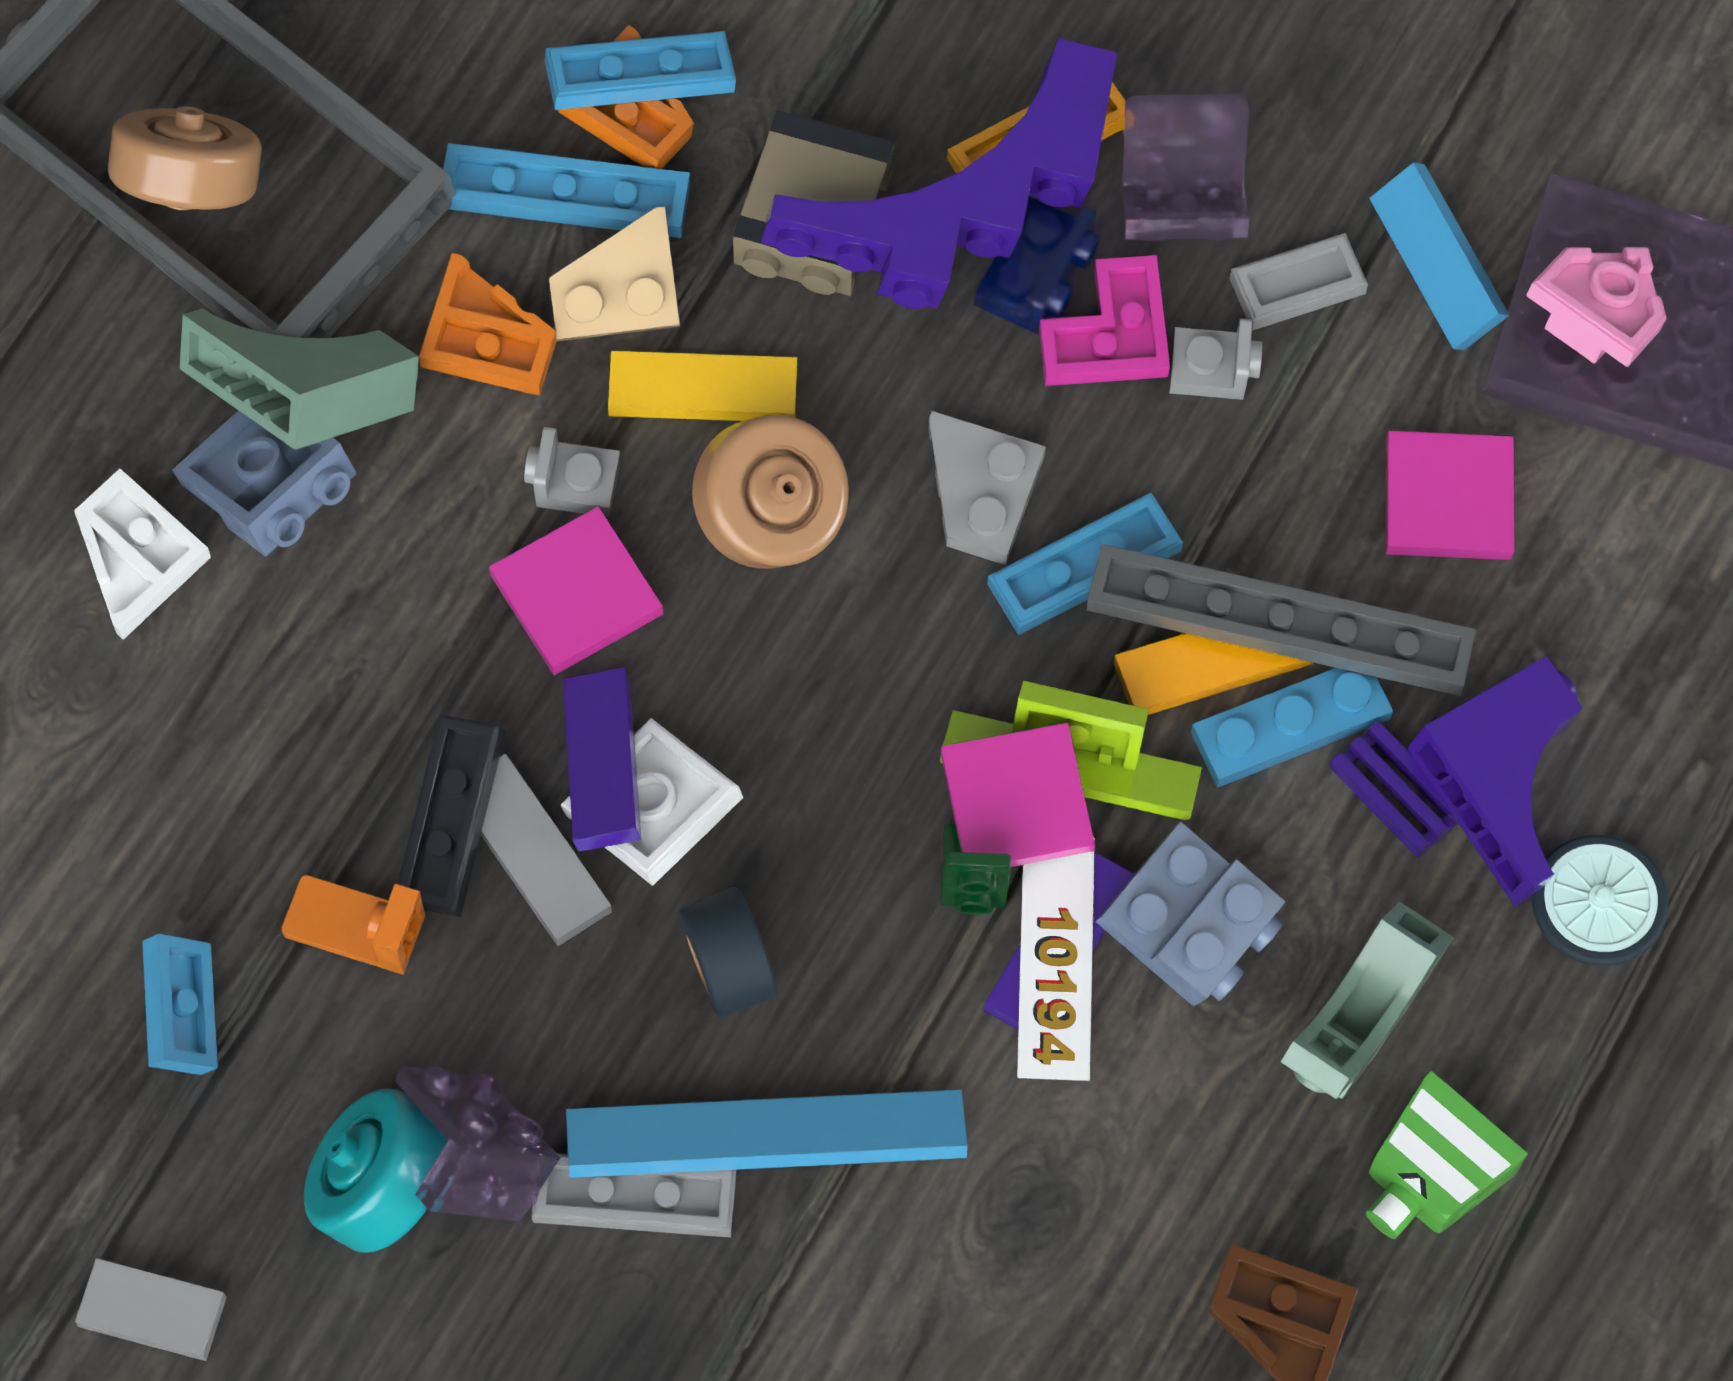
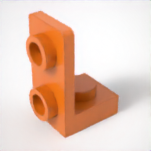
M305 875L301 877L282 925V933L287 939L404 975L426 915L420 891L394 884L389 900H385Z

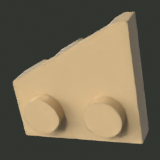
M665 206L654 208L549 278L557 341L680 326Z

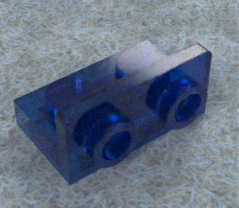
M1029 196L1022 233L1010 258L1003 256L994 258L975 293L974 306L1040 335V319H1049L1050 316L1061 318L1073 294L1074 285L1070 284L1069 281L1077 266L1086 270L1097 251L1101 236L1094 233L1096 211L1085 206L1079 217L1076 218Z

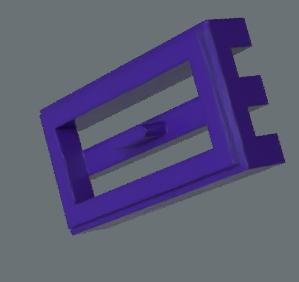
M1379 721L1374 723L1362 738L1359 736L1354 740L1348 750L1344 753L1340 752L1332 759L1329 768L1417 858L1458 824V817L1415 758ZM1374 746L1444 816L1442 819L1372 749ZM1360 759L1396 799L1428 829L1425 834L1421 835L1353 765L1357 760Z

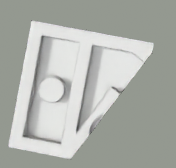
M118 469L74 510L115 631L123 640L211 558L206 545L121 469Z

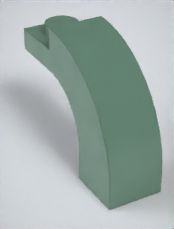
M1399 901L1381 919L1337 990L1314 1020L1292 1042L1281 1063L1292 1069L1297 1080L1310 1090L1318 1093H1328L1335 1099L1338 1097L1342 1099L1365 1071L1401 1020L1454 937Z

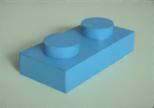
M156 934L143 940L149 1067L203 1075L217 1069L211 943L164 934Z

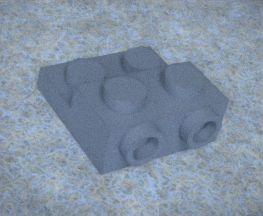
M239 410L172 470L183 487L218 512L229 530L265 557L277 546L288 547L293 545L301 537L305 528V521L323 504L335 505L339 503L349 491L350 479L357 474L341 444L334 438L295 450Z
M1180 821L1171 829L1095 922L1194 1007L1206 1000L1210 994L1220 1001L1235 986L1244 974V971L1236 962L1249 946L1260 952L1274 938L1284 924L1275 915L1284 905L1285 901L1237 859L1229 864Z

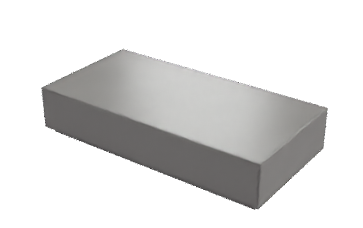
M1346 233L1233 268L1229 278L1246 319H1252V331L1365 295L1368 283Z
M96 1258L75 1323L80 1328L207 1361L227 1297L224 1292Z

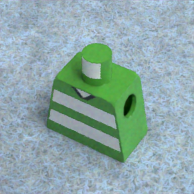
M1430 1071L1371 1165L1368 1173L1385 1191L1366 1211V1216L1379 1231L1392 1239H1396L1415 1217L1419 1218L1432 1231L1439 1234L1509 1181L1519 1171L1528 1153L1434 1072Z

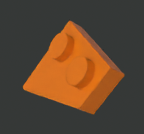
M628 25L614 41L641 39L635 28ZM675 98L558 110L560 114L642 167L663 169L692 137L694 125L693 120L681 101Z
M452 253L419 355L420 367L540 396L557 343L556 331L534 313L523 311L517 305L516 299L498 284L493 287L470 269L469 261L462 255Z

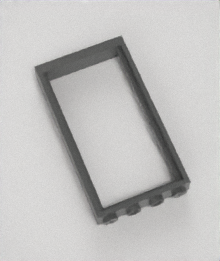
M47 0L30 20H23L12 29L7 38L6 45L0 50V141L221 319L233 324L275 335L300 338H330L452 205L451 199L456 195L450 175L227 0H175L409 183L281 324L278 325L3 105L101 0Z

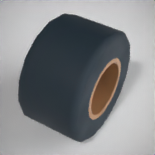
M728 888L679 908V921L688 949L709 1002L718 1016L730 1015L772 999L777 995V983L768 954L748 904L738 888Z

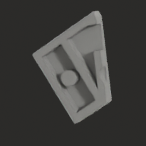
M932 411L929 417L928 431L932 441L935 460V476L938 495L941 499L946 546L1006 565L1043 463L1046 447Z

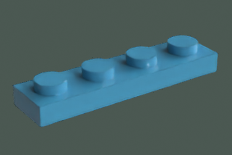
M448 143L443 170L450 175L456 195L451 199L452 205L448 210L621 231L654 208L665 206L669 237L682 238L691 184L689 172Z

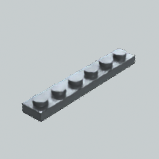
M1104 544L1101 546L1086 610L1461 696L1476 632V629Z

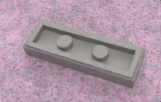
M504 754L499 757L481 836L558 947L612 913L611 904L508 756Z
M538 1152L532 1221L533 1223L731 1238L737 1172L736 1170L569 1178L568 1155Z

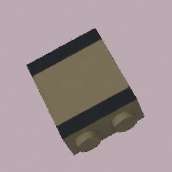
M777 110L733 235L734 264L742 266L747 272L761 278L780 276L801 282L804 287L818 294L831 295L837 292L851 296L855 286V272L840 267L836 261L811 255L807 257H792L781 253L774 246L762 244L761 240L765 221L775 194L821 202L876 200L880 190L887 191L893 173L894 142Z

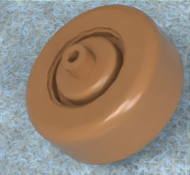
M185 106L178 107L177 109L154 108L138 110L123 115L112 127L108 174L112 182L127 194L151 203L168 206L172 209L211 210L229 208L243 204L254 196L258 186L262 145L258 136L246 126L222 116L205 113L198 108Z
M765 415L733 424L720 432L708 444L696 466L692 485V497L698 523L708 540L718 551L729 559L747 567L771 569L807 561L823 551L832 542L845 519L849 500V486L846 470L838 451L820 430L795 417Z

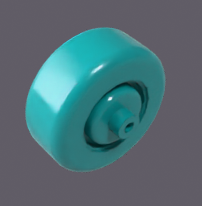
M393 1088L372 1091L352 1103L331 1125L311 1160L304 1185V1207L311 1224L346 1247L361 1253L379 1251L402 1238L426 1212L446 1172L450 1152V1138L444 1120L429 1107L408 1094Z

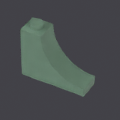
M203 308L183 314L180 370L295 450L414 411L419 356L380 330L337 338H300L269 334L245 328L221 319Z

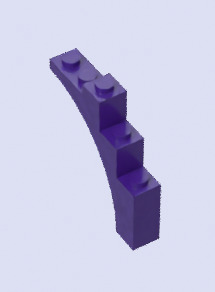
M1058 38L1045 65L1037 95L1026 114L995 148L961 172L918 191L871 201L821 202L775 194L765 221L761 243L774 246L781 253L792 257H807L811 255L836 261L840 267L853 272H867L869 270L881 272L877 295L892 298L894 302L906 308L921 309L930 307L937 309L950 281L956 245L966 247L970 253L980 257L992 258L1003 256L1010 258L1022 233L1029 195L1038 197L1041 202L1050 206L1067 207L1071 205L1081 208L1095 179L1117 52Z

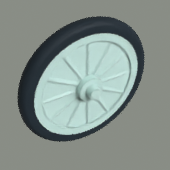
M1588 835L1577 837L1561 844L1545 858L1555 875L1540 890L1531 895L1532 909L1541 932L1558 951L1573 960L1588 965L1612 966L1626 963L1639 957L1659 938L1668 915L1667 888L1654 862L1639 848L1619 838L1605 835Z

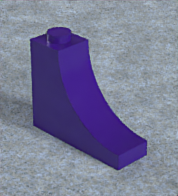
M1547 656L1425 725L1408 747L1412 756L1458 818V824L1515 907L1530 899L1532 894L1540 890L1555 875L1545 859L1534 829L1531 807L1533 778L1537 763L1547 743L1563 732L1583 709L1577 700V692L1571 680L1563 672L1557 671Z

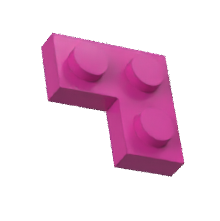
M1157 255L1095 259L1094 274L1099 315L1040 319L1039 334L1045 386L1165 378L1169 376L1170 362Z

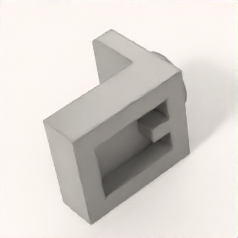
M1240 318L1237 332L1175 327L1169 393L1243 400L1248 378H1259L1261 369L1262 341L1251 340L1252 319Z
M544 427L540 447L530 445L528 449L524 473L525 483H530L534 486L536 507L585 514L599 506L605 517H611L621 463L620 451L558 442L557 429Z

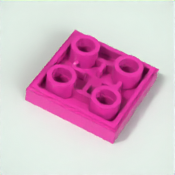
M1388 431L1386 438L1385 554L1511 560L1514 554L1513 436Z
M599 506L489 566L490 576L553 676L663 615V606Z
M1068 723L941 746L940 754L961 852L1011 855V867L1094 851V838Z

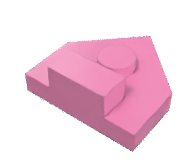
M1565 247L1535 279L1526 295L1551 313L1544 329L1594 364L1606 352L1628 367L1660 332L1667 319L1662 299L1656 296L1651 277L1653 264L1648 247H1624L1622 253H1592L1589 247Z

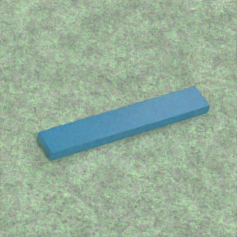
M962 1090L566 1109L569 1178L967 1158L968 1144Z

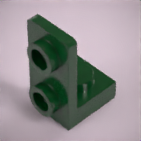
M944 824L941 906H954L957 912L967 915H984L991 913L993 908H1005L1011 870V855L961 852L956 824Z

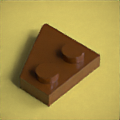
M1231 1244L1208 1312L1276 1381H1328L1358 1289Z

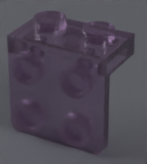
M1239 94L1136 95L1126 101L1120 193L1125 240L1158 242L1165 239H1206L1221 241L1227 238H1248L1249 213L1244 176L1249 106L1244 96Z
M433 1065L428 1066L427 1069L403 1066L395 1081L449 1140L415 1194L417 1198L432 1212L521 1221L525 1213L535 1204L539 1191L560 1160L557 1153L542 1138L544 1135L543 1129L534 1120L519 1113L505 1098L507 1091L504 1086L484 1073L475 1072L472 1076L450 1073L443 1068Z

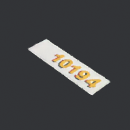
M1094 851L1023 865L1017 1078L1090 1081Z

